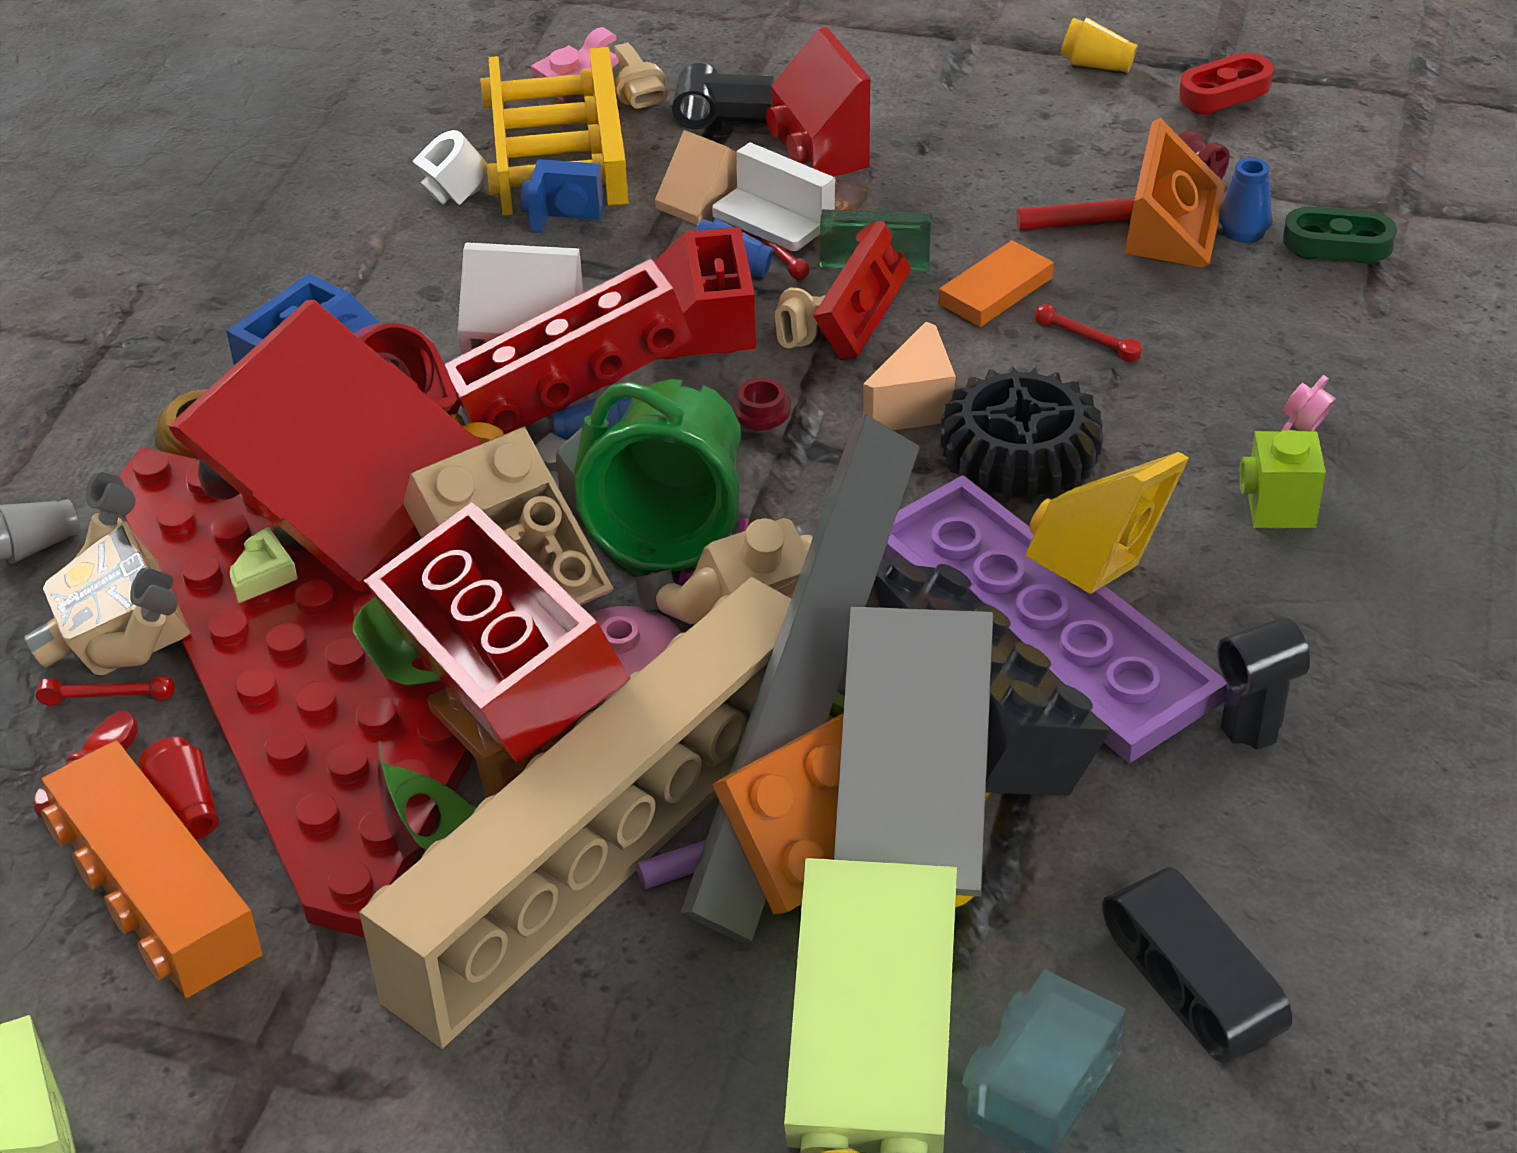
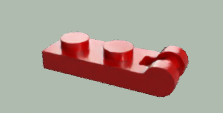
M884 221L871 223L857 234L858 246L813 315L821 333L827 338L840 360L860 355L911 270V266L903 252H896L891 245L893 236Z

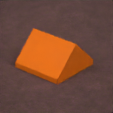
M1162 118L1152 121L1124 253L1202 268L1210 264L1226 184Z

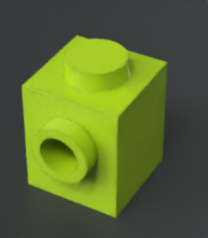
M1255 431L1251 457L1241 458L1239 475L1241 493L1248 494L1254 528H1316L1326 475L1317 431Z

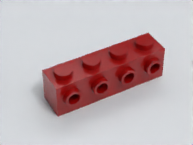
M649 259L444 365L456 389L457 400L469 423L481 422L491 424L500 428L504 434H507L521 427H527L554 412L561 411L571 403L604 386L616 383L633 371L657 359L664 358L674 350L692 342L693 338L673 287L653 260Z

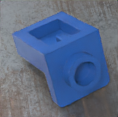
M538 159L531 179L523 181L520 196L522 212L529 213L531 232L542 233L548 216L600 220L604 210L601 164Z

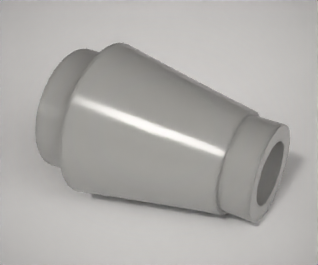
M69 499L58 502L46 501L0 505V561L7 560L11 565L79 533L77 514Z

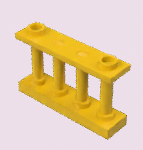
M609 47L589 48L590 68L581 69V74L510 81H501L499 57H488L490 77L480 78L483 108L493 109L497 163H487L490 195H500L503 215H513L511 188L522 187L524 180H530L536 166L509 167L508 158L591 151V160L570 162L601 164L602 185H605L608 206L629 204L625 153ZM574 95H583L585 102L504 109V102ZM586 122L588 130L518 137L506 136V130Z

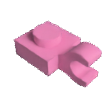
M604 27L593 30L587 36L583 47L579 51L568 45L565 48L555 50L550 56L531 65L532 79L581 74V69L590 68L589 48L606 47L617 40L616 35ZM610 52L613 68L619 63V60L614 53ZM562 96L556 98L564 102L574 96Z

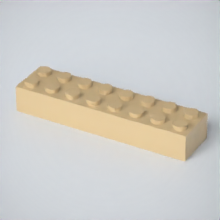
M753 577L746 580L730 595L721 597L707 615L686 633H680L675 636L665 651L644 669L630 675L631 679L624 683L617 692L596 710L584 714L577 721L573 729L548 751L536 755L528 763L525 770L499 793L483 800L471 817L445 839L434 842L425 851L422 858L395 882L380 888L372 896L369 903L359 911L379 1003L443 1049L636 871L637 862L652 857L715 799L717 794L712 784L728 776L731 771L791 598Z

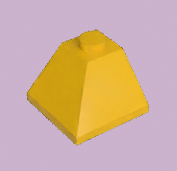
M1176 452L1076 487L1052 500H1044L1034 513L1028 530L1034 536L1025 556L1089 594L1102 588L1138 566L1189 457Z

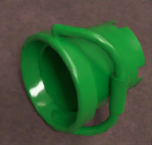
M668 379L649 386L634 381L613 384L597 398L591 415L584 418L574 468V476L576 477V509L588 535L594 540L595 544L610 559L636 577L649 575L650 571L661 572L672 569V573L697 566L704 548L713 541L730 536L738 521L739 476L736 472L738 447L741 441V427L733 408L715 390L704 385L701 391H697L691 387H681L683 380ZM633 398L621 420L608 430L609 423L606 417L610 407L619 399Z

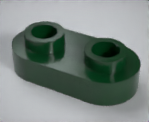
M1311 206L1300 207L1292 210L1286 216L1283 243L1296 255L1306 259L1321 257L1354 260L1359 263L1369 264L1385 259L1392 254L1397 226L1388 216L1373 211Z

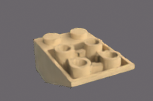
M525 427L410 474L403 504L421 538L468 504L474 502L580 606L612 592L613 586Z

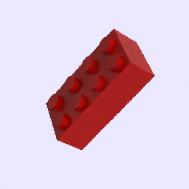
M474 502L468 504L364 580L399 634L516 764L546 745L551 738L591 708L600 704L608 695L631 679L598 622Z

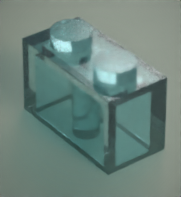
M1044 969L1028 994L1018 991L1012 997L1001 1020V1033L991 1048L981 1045L972 1055L962 1080L963 1087L969 1089L967 1123L1025 1153H1057L1121 1053L1126 1008Z

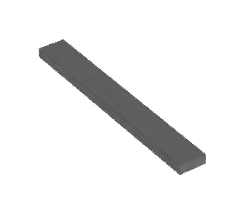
M868 415L858 418L852 425L729 774L827 722L847 663L851 607H866L920 448L919 445ZM719 802L680 914L739 943L749 942L753 940L766 897Z

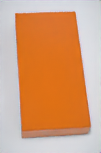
M1011 240L940 287L938 304L981 328L1053 278L1054 262Z

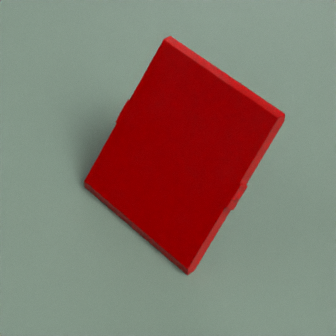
M306 300L168 425L171 433L178 441L249 500L248 504L275 527L280 526L350 587L360 592H365L369 588L364 581L366 578L404 552L419 536L403 504L410 474L483 444L418 389L417 383L391 361L388 363L315 300Z

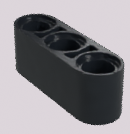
M1172 867L1164 868L1104 897L1102 912L1106 926L1114 941L1201 1046L1215 1060L1221 1063L1228 1062L1290 1029L1292 1025V1011L1283 989L1178 870Z

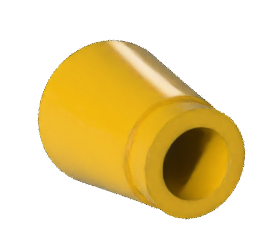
M1088 17L1084 21L1073 18L1065 35L1060 56L1070 59V65L1121 71L1128 74L1138 45L1129 42V40Z

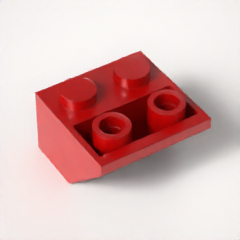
M741 227L684 232L654 263L673 287L693 341L674 350L662 359H675L681 356L712 353L729 354L735 351L756 349L755 294Z

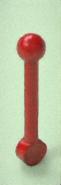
M743 230V233L751 237H757L766 246L774 248L773 253L789 267L788 271L792 278L803 280L809 275L810 267L806 260L796 259L784 247Z
M1043 304L1036 309L1035 319L1042 326L1054 324L1118 351V356L1124 361L1134 362L1141 357L1142 344L1136 339L1120 340L1057 314L1055 308L1049 304Z
M163 675L155 677L151 682L63 685L58 680L48 678L38 683L36 699L41 704L47 706L59 704L62 698L151 695L156 700L165 701L173 696L175 684L171 678Z

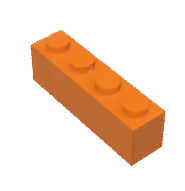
M117 740L41 778L50 804L49 807L41 810V815L51 836L59 847L68 843L72 844L76 850L72 853L75 865L91 890L101 885L108 893V895L104 896L106 906L123 934L133 930L137 932L142 939L137 942L139 951L147 967L157 980L169 976L185 999L263 955L251 909Z

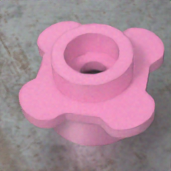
M1323 375L1312 388L1304 383L1298 386L1281 411L1290 417L1281 431L1292 430L1293 428L1298 431H1315L1336 401L1334 396L1323 389L1329 380L1328 377Z

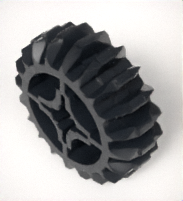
M1013 366L1005 374H999L989 369L985 380L970 377L968 378L966 388L954 389L952 399L949 403L945 404V412L942 413L940 446L943 448V457H946L949 463V471L961 476L964 475L975 485L979 484L980 488L988 495L993 492L1002 493L1006 502L1012 496H1025L1032 503L1038 494H1044L1054 499L1060 489L1070 491L1077 487L1079 480L1090 478L1091 471L1098 462V455L1102 452L1103 421L1101 419V410L1094 406L1093 395L1080 392L1079 382L1062 383L1059 372L1044 376L1038 373L1036 367L1030 373L1018 372Z

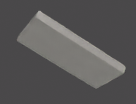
M851 607L834 860L957 867L956 895L981 897L993 612Z

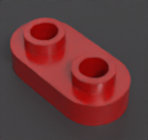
M1238 53L1188 69L1181 76L1179 100L1192 112L1202 115L1212 114L1217 110L1244 101L1254 100L1270 91L1274 65L1264 56L1254 53Z

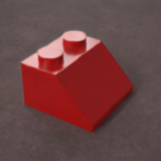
M828 27L820 28L813 34L771 85L772 107L767 109L766 118L770 133L774 138H779L788 150L791 160L835 177L870 168L871 78Z

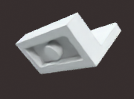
M749 142L736 151L737 188L713 204V217L733 226L741 227V229L788 250L798 251L835 223V177Z

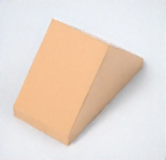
M684 130L655 198V208L698 225L702 219L705 220L713 213V204L737 188L736 152L727 146Z
M925 322L863 384V416L868 415L892 430L941 424L942 413L945 412V404L949 403L952 399L956 376L936 325Z

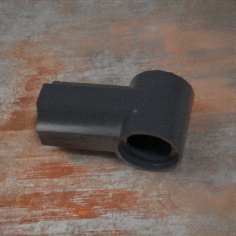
M690 64L679 74L672 105L673 116L679 124L694 130L704 129L711 125L714 120L767 122L766 111L772 107L771 85L775 82L774 76L719 74L715 68L708 64ZM693 94H695V95H700V96H702L703 98L694 97V96H692V95H693Z
M1285 617L1224 637L1219 641L1217 658L1224 680L1228 684L1221 729L1232 743L1250 745L1256 750L1277 743L1279 728L1283 724L1290 680L1307 674L1310 668V654L1304 635L1296 623Z

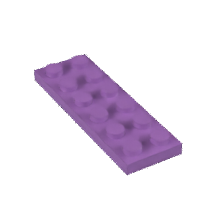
M964 475L898 511L882 558L887 562H891L893 558H900L914 565L935 568L938 564H946L964 573L972 583L970 589L984 603L1003 612L1011 622L1009 628L1024 643L1037 648L1051 661L1049 669L1064 684L1076 688L1091 700L1093 704L1091 711L1111 730L1104 743L1129 764L1225 702L1228 684L1222 676L1109 588L1103 586L1089 594L1026 557L1025 554L1034 534L1029 532V526Z

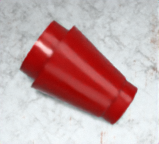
M181 737L165 738L146 748L138 760V767L195 840L202 839L211 834L219 824V817L216 813L201 750L191 746L186 739Z

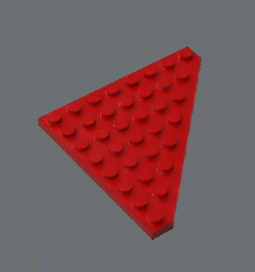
M140 447L118 475L123 480L124 486L132 490L136 499L133 510L122 517L125 518L127 523L157 558L163 573L173 577L171 590L177 596V603L191 631L190 635L180 640L182 649L197 682H200L207 697L209 708L223 739L227 742L233 754L237 769L249 796L259 811L284 872L287 873L296 892L300 908L307 923L365 938L359 911L369 903L372 896L380 888L391 885L415 864L401 854L387 827L378 782L377 753L379 741L381 742L382 761L391 766L409 769L436 779L454 792L474 759L472 753L430 711L427 698L447 688V686L441 680L404 685L385 678L353 632L354 619L361 608L374 599L375 596L369 588L365 592L355 591L308 550L294 551L283 546L295 564L298 579L238 603L230 577L231 565H234L238 557L245 550L244 543L255 533L269 527L276 536L274 525L248 504L249 500L242 494L227 500L215 499L207 495L202 490L198 480L199 459ZM419 535L406 549L422 539ZM422 658L415 659L411 663L416 669L433 672ZM422 793L414 794L409 798L405 810L407 823L418 835L431 836L441 818L438 805L431 797Z

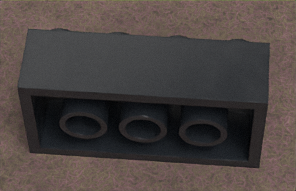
M893 558L891 562L881 561L866 607L993 612L986 793L1070 795L1111 731L1091 711L1093 708L1091 700L1076 688L1064 684L1049 669L1051 666L1049 658L1037 648L1024 643L1009 628L1011 625L1009 618L997 608L984 603L970 589L972 585L970 579L958 569L946 564H938L936 568L918 566L900 558Z

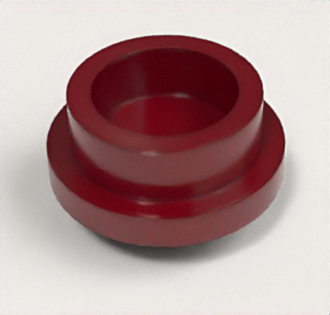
M754 378L744 382L739 387L738 394L732 401V408L739 424L756 431H767L783 424L791 413V401L785 393L783 386L769 378Z

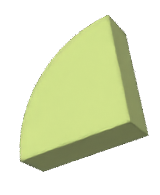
M269 527L255 533L244 543L245 550L238 557L234 565H231L230 569L231 582L238 603L298 579L294 562Z

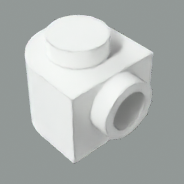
M456 130L445 132L436 137L412 161L426 176L420 184L441 205H444L449 199L460 205L467 197L478 192L485 182L487 162L463 134Z

